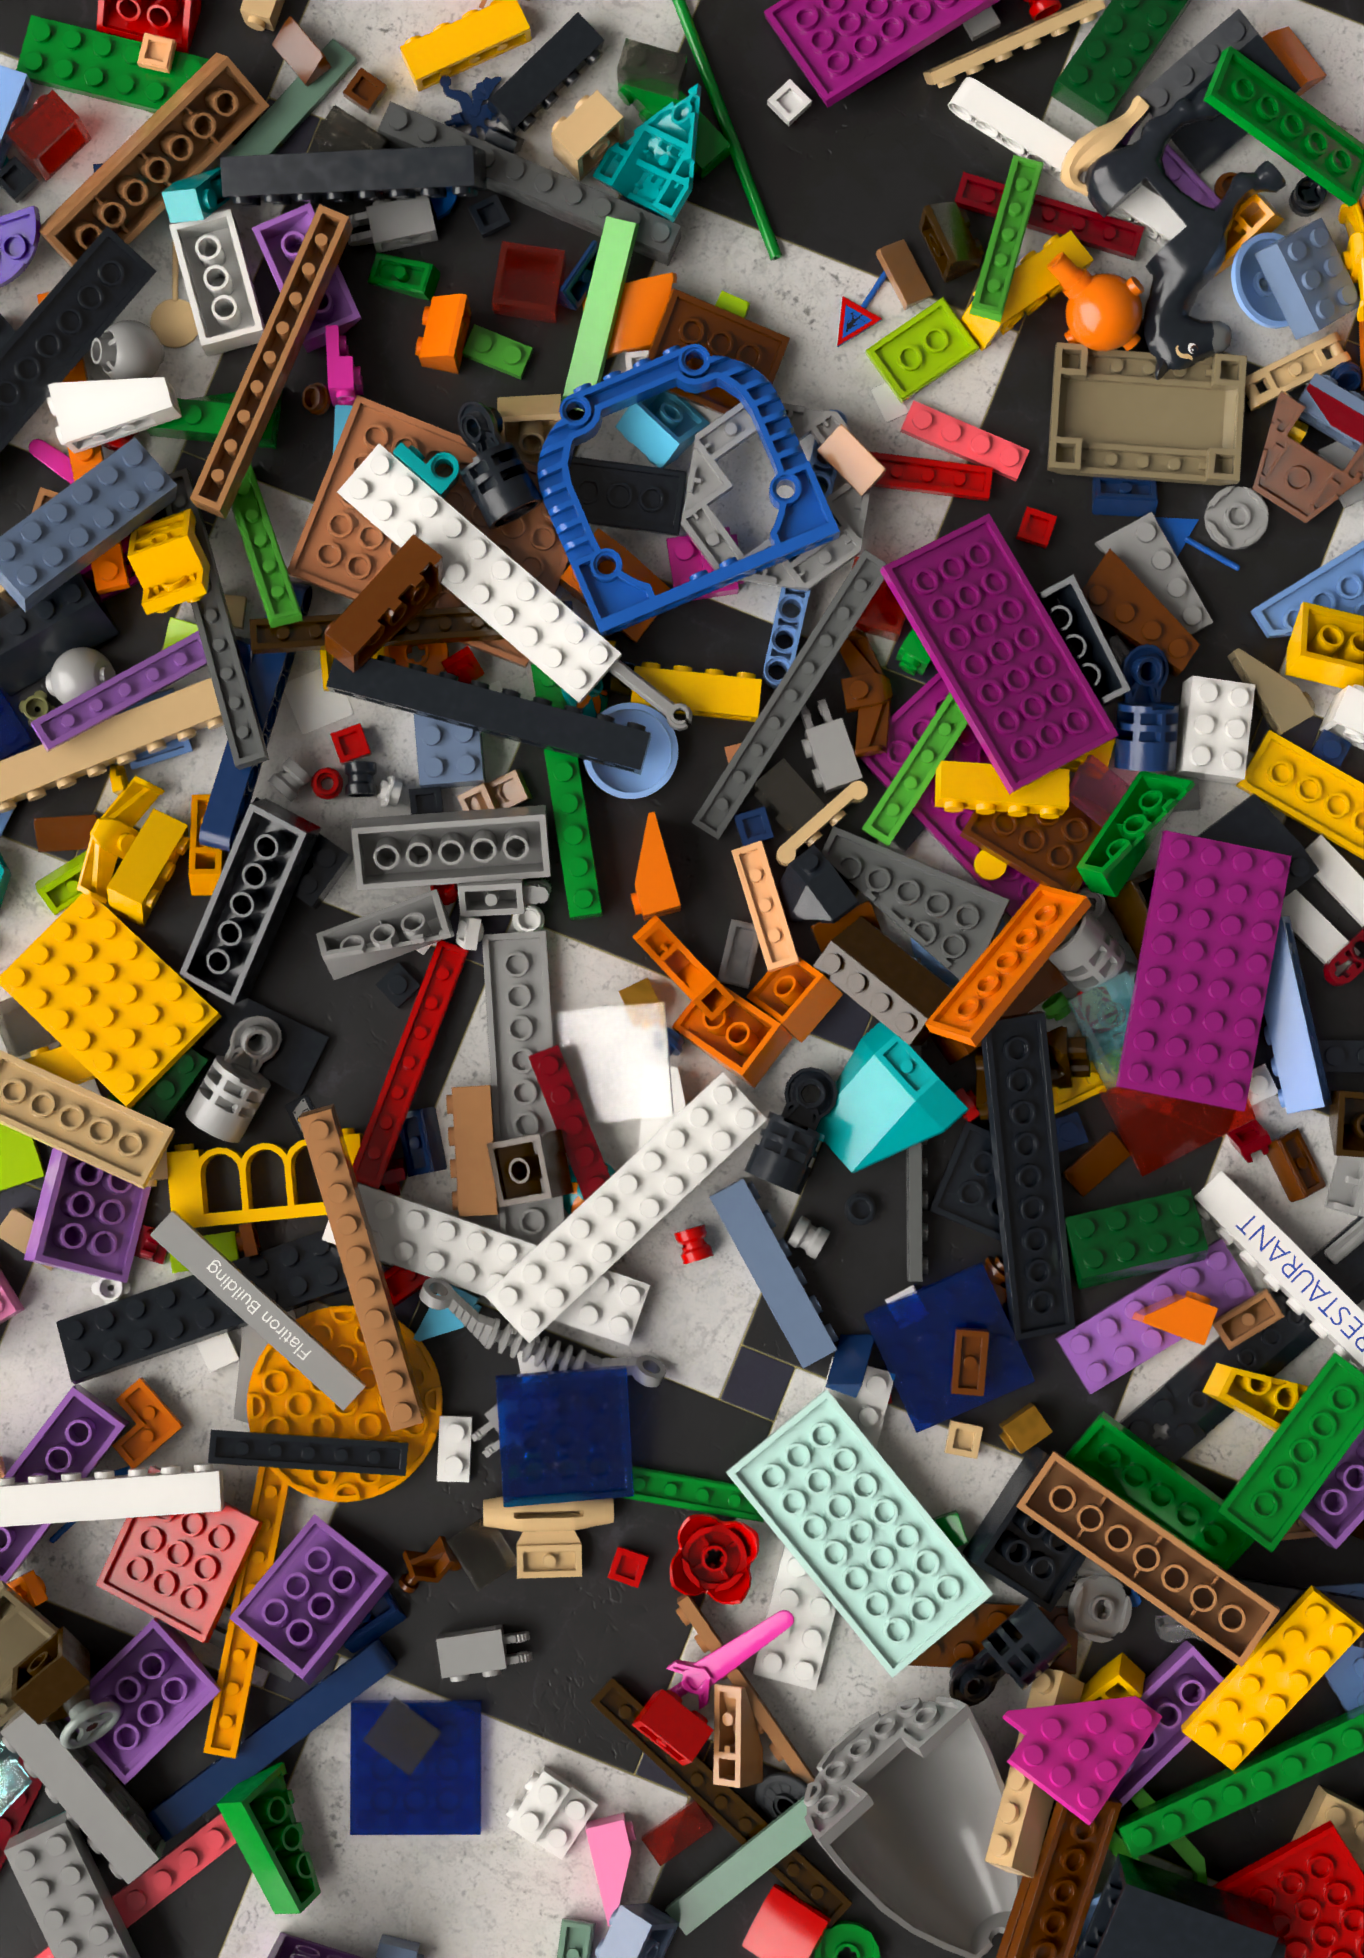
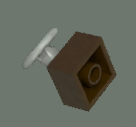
M64 1626L13 1668L11 1699L38 1725L70 1717L71 1721L64 1727L60 1735V1742L65 1748L76 1749L95 1742L108 1733L120 1718L121 1708L117 1703L108 1701L94 1705L90 1699V1651ZM78 1728L80 1733L75 1739H71L72 1733Z

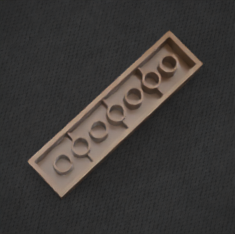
M216 52L41 225L39 233L71 267L107 226L129 245L166 208L162 191L176 181L202 173L269 107V104L228 56Z
M1056 1451L1051 1454L1016 1506L1241 1667L1280 1612L1279 1607Z

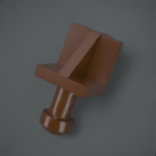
M439 1536L427 1553L405 1550L402 1555L409 1573L401 1576L398 1581L399 1586L404 1592L413 1593L419 1586L418 1581L439 1583L448 1570L458 1571L465 1565L466 1555L459 1547H449L445 1536Z

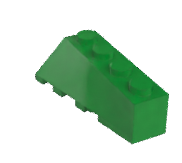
M283 390L258 447L276 449ZM236 392L189 399L177 398L182 417L146 430L150 436L215 442Z
M1140 771L1076 867L1090 892L1111 897L1118 896L1178 802L1195 786L1193 780L1147 771Z
M280 1762L238 1783L216 1805L275 1914H301L321 1893L310 1852H305L302 1835L304 1831L301 1822H296L292 1804L295 1803L292 1789L287 1790L284 1775L287 1774L284 1762Z

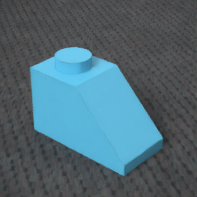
M451 1285L460 1297L478 1313L480 1312L482 1306L477 1304L479 1296L463 1288ZM429 1308L413 1339L422 1341L463 1328L464 1325L449 1308L444 1310Z

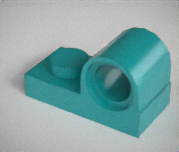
M401 442L393 450L394 457L443 499L459 480V463L455 456L450 453H437L425 464L423 462L425 459L424 455L412 445L407 448ZM446 464L453 469V473L449 477H440L435 472L436 468L439 465Z

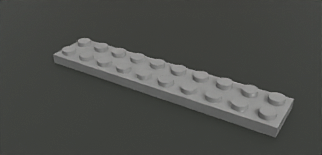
M546 931L485 934L482 938L494 1141L498 1142L557 1130L528 1057L554 1046ZM563 1196L499 1207L500 1232L535 1244H539L565 1220Z

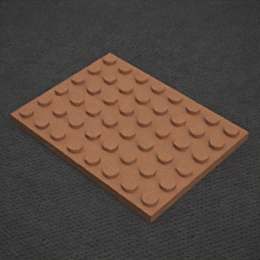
M357 395L288 566V574L355 600L400 550L397 544L337 493L378 444H381L392 455L393 450L401 442L407 448L412 445L424 455L425 459L423 462L425 464L437 453H450L458 460L459 470L473 462L472 458L477 456L476 452L469 448L459 435ZM523 461L540 493L537 475L538 467ZM442 464L436 468L435 472L438 476L445 478L453 473V469L449 465ZM459 473V480L444 500L555 595L560 583V577L568 563V558L544 502L542 501L535 509L507 525L496 529H489ZM442 584V592L424 609L468 606ZM506 639L460 642L523 668H526L529 659Z

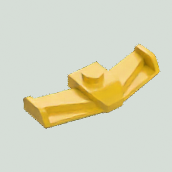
M1358 200L1357 203L1350 207L1345 203L1340 206L1338 221L1340 224H1345L1349 237L1347 249L1341 253V258L1353 283L1359 284L1361 302L1357 311V320L1363 322L1364 216Z
M134 776L101 818L96 820L90 832L91 837L76 890L107 904V886L112 879L117 858L124 859L139 833L133 827L158 796L165 792L163 789L138 776Z

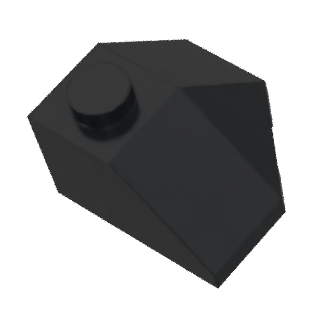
M815 845L788 864L777 886L785 915L791 922L820 920L821 923L834 924L859 905L858 900L833 865Z

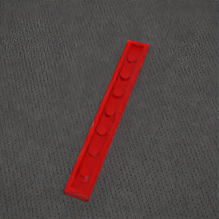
M444 940L437 942L352 1165L358 1183L377 1190L380 1189L469 954V950H465L458 945Z

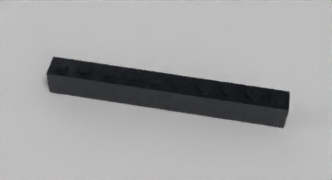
M378 655L377 659L370 658L355 673L334 657L326 685L330 692L641 775L651 739V733L646 732V727L634 722H627V726L614 723L615 718L599 713L596 714L595 718L583 715L584 710L574 706L565 705L564 709L553 707L552 701L540 697H534L533 701L520 698L521 693L511 689L503 688L502 692L489 690L490 685L481 681L471 680L470 684L459 682V677L454 674L440 672L439 676L427 673L426 667L409 663L408 668L396 665L395 659L383 655Z

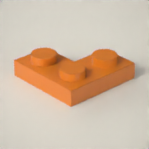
M143 1377L139 1378L115 1399L136 1425L115 1442L112 1447L131 1469L137 1468L184 1427Z

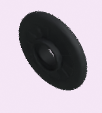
M774 1772L763 1777V1782L758 1783L755 1791V1800L759 1813L771 1823L787 1810L783 1806L781 1799H787L792 1804H795L805 1796L808 1784L797 1776L785 1772Z

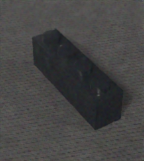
M577 12L488 99L487 108L512 134L515 135L520 129L525 132L536 121L537 118L534 115L542 107L547 110L557 101L559 96L556 93L564 86L570 88L580 78L581 74L579 71L586 64L591 67L603 55L601 49L604 39Z

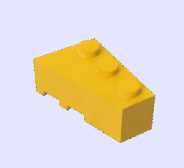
M153 808L107 886L109 910L112 913L144 928L166 882L170 880L174 873L175 864L179 856H183L190 845L187 824Z

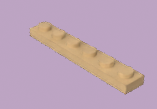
M1104 0L1080 1L922 72L927 85L937 84L938 88L945 87L956 81L955 76L962 72H966V75L974 74L983 70V63L994 59L995 63L1013 56L1011 50L1020 46L1023 47V50L1040 44V37L1051 33L1052 37L1069 31L1068 25L1078 20L1080 24L1090 22L1098 18V11L1106 8Z

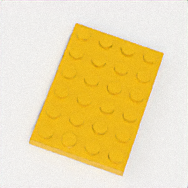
M84 893L0 975V986L129 1109L221 1017L207 1001L104 904Z

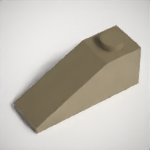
M1240 648L1227 656L1243 683L1255 684L1254 702L1272 732L1281 736L1315 715L1313 710L1315 705L1312 698L1307 692H1302L1299 686Z

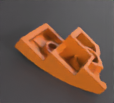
M671 272L625 283L607 359L625 351L634 352L650 349L669 299L672 284L677 283L676 273ZM585 298L584 301L582 302L583 311H584V306H585L586 298Z

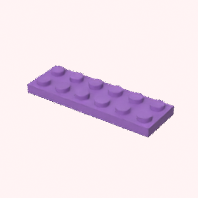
M1221 1238L1208 1245L1209 1251L1205 1260L1166 1270L1077 1324L1075 1329L1068 1330L1056 1337L1057 1342L1089 1394L1096 1392L1183 1339L1132 1319L1134 1312L1174 1294L1185 1296L1186 1291H1190L1211 1299L1209 1305L1218 1308L1214 1318L1216 1319L1255 1295V1292Z

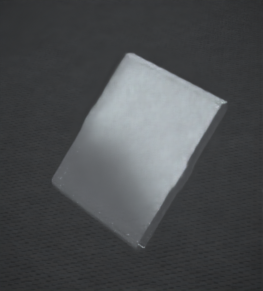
M665 1002L617 1007L616 1005H603L595 1007V1009L551 1013L553 1046L559 1045L588 1122L604 1121V1123L612 1122L616 1124L626 1121V1119L674 1116Z

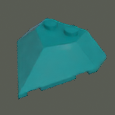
M698 83L688 90L689 96L677 104L671 102L634 129V136L622 145L617 142L608 148L593 174L595 179L628 200L673 223L689 198L693 187L701 86Z

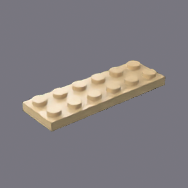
M0 1050V1124L145 1190L175 1134L173 1128Z

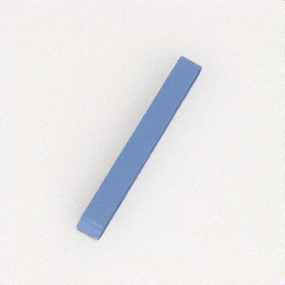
M830 410L837 411L841 418L844 420V422L847 424V419L842 412L838 410ZM815 440L810 464L818 482L823 483L827 488V491L824 493L826 498L833 492L837 471L830 464H823L817 459L819 454L817 449L820 445ZM798 556L789 559V563L796 559ZM781 588L763 668V680L772 689H776L782 679H773L769 675L768 670L772 666L779 665L787 673L795 660L810 590ZM793 604L799 608L800 614L794 618L786 617L782 611L783 607ZM780 635H787L792 639L793 645L790 648L782 649L777 646L775 639Z

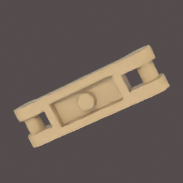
M1338 332L1331 333L1246 376L1245 394L1249 399L1247 405L1250 410L1254 411L1278 398L1282 390L1288 393L1308 383L1315 373L1319 375L1326 374L1332 371L1338 364L1351 361L1352 359L1348 351L1344 352L1339 343L1341 338ZM1328 349L1332 358L1327 360L1322 352L1323 350ZM1263 381L1267 391L1260 394L1256 384Z
M854 781L779 847L776 854L777 863L780 866L787 867L795 859L796 852L804 844L808 848L815 844L823 836L820 832L822 828L828 823L832 827L835 826L847 815L844 809L849 804H857L865 799L868 791L866 784L862 781Z

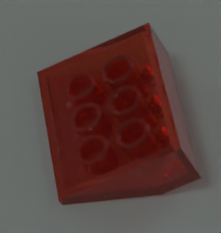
M1116 1082L1099 1090V1094L1142 1177L1256 1118L1248 1098L1245 1111H1237L1116 1087Z

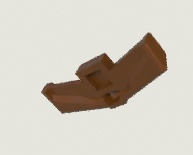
M853 630L839 651L852 676L841 679L847 713L858 711L855 757L861 758L887 753L893 693L890 679L885 676L866 633Z

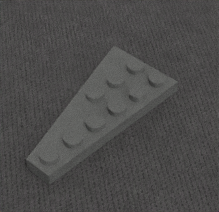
M834 826L821 852L839 874L958 980L963 978L991 944L1010 904L1009 899Z

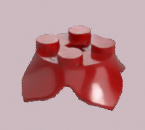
M707 1513L688 1516L678 1531L679 1549L670 1565L671 1586L689 1596H696L702 1593L708 1594L716 1602L734 1605L742 1603L751 1587L750 1565L757 1558L759 1552L758 1533L743 1522L735 1520L722 1521L714 1515ZM711 1549H715V1551L720 1550L723 1553L720 1556L721 1563L715 1565L712 1561L709 1564L706 1561L709 1557L708 1551Z

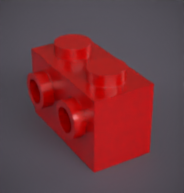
M661 1689L651 1696L632 1725L684 1766L692 1763L714 1730L707 1725L708 1720L705 1716L695 1710L691 1712L683 1706V1700L675 1692Z

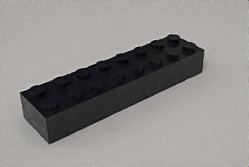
M474 145L220 157L222 197L233 199V204H242L244 207L261 206V200H264V203H273V205H292V199L304 204L323 203V197H327V200H334L337 203L354 202L353 196H358V199H365V201H384V195L397 198V200L416 199L415 193H421V196H428V198L433 199L447 198V192H452L453 195H459V197H477L478 191L487 190L485 150Z

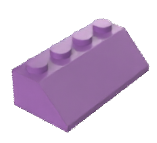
M311 203L252 227L280 292L315 215ZM338 265L303 342L307 353L326 345V325H338L342 336L362 319Z

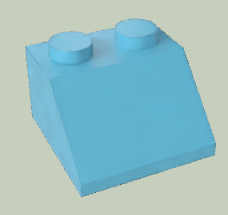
M665 391L629 406L615 427L623 434L627 441L633 443L646 455L652 464L658 468H665L677 460L695 441V435L710 423L685 399Z

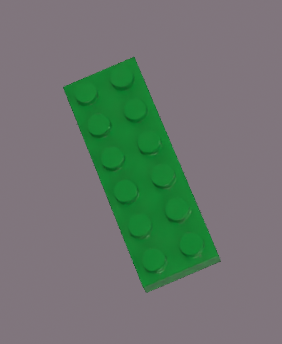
M31 15L16 70L26 73L31 83L155 113L209 59L175 51L170 74L139 67L137 64L142 42Z
M1232 46L1223 50L1205 94L1204 101L1350 207L1357 203L1364 186V144Z
M1335 1352L1332 1353L1217 1509L1219 1514L1272 1553L1363 1430L1364 1374Z
M1104 1411L1065 1454L1066 1459L1226 1571L1255 1541L1217 1512V1509L1224 1500Z

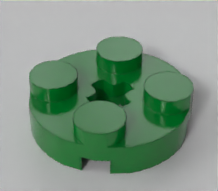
M850 1920L835 1922L831 1928L828 1926L819 1946L814 1950V1958H842L838 1957V1953L843 1951L844 1947H850L852 1952H856V1957L852 1958H880L878 1943L871 1930L858 1922Z

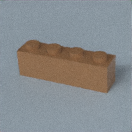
M491 1085L451 1087L452 1094L446 1095L447 1114H453L454 1127H448L449 1146H455V1159H450L451 1178H457V1191H452L453 1211L458 1210L459 1217L498 1215V1198L487 1147L488 1143L495 1142Z

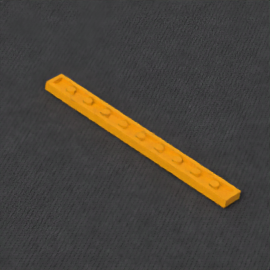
M259 1467L250 1515L264 1523L236 1582L230 1616L276 1560L290 1486L277 1477L269 1467ZM230 1619L217 1679V1685L222 1691L213 1700L203 1753L236 1759L238 1757L259 1643Z

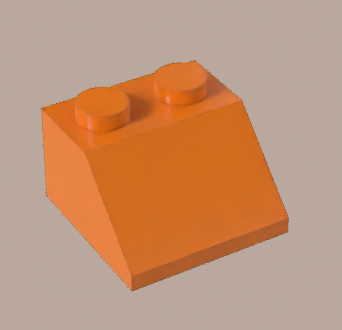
M1289 26L1271 31L1262 37L1302 88L1296 93L1298 96L1304 94L1327 76Z
M466 294L433 296L431 305L425 306L422 317V325H426L424 337H418L415 355L419 356L422 367L459 374L463 356L462 352L465 347L472 315Z
M799 957L800 963L773 972L768 971L746 998L761 1011L782 1024L790 1035L802 1043L842 997L843 993L824 974Z
M1186 1291L1185 1296L1174 1294L1134 1312L1132 1319L1189 1341L1205 1345L1218 1308L1209 1305L1210 1298Z

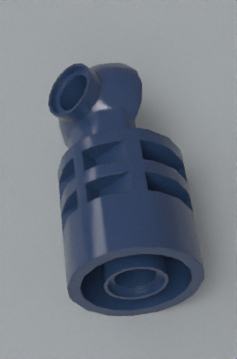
M1141 645L1129 652L1121 666L1132 690L1125 694V701L1118 702L1116 731L1119 735L1116 737L1114 767L1132 771H1172L1176 769L1179 704L1160 702L1161 689L1167 681L1169 672L1168 660L1164 652L1154 645ZM1143 665V672L1140 675V669Z

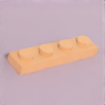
M758 841L731 850L768 971L773 972L800 963L763 842Z

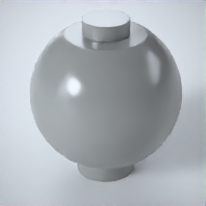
M123 320L114 323L105 330L101 338H95L91 344L93 362L101 364L105 373L113 380L152 378L165 357L164 347L161 345L155 332L147 325L135 320Z
M77 647L64 652L58 657L51 672L46 676V688L52 696H55L62 704H65L113 678L116 674L110 661L102 653L87 647Z

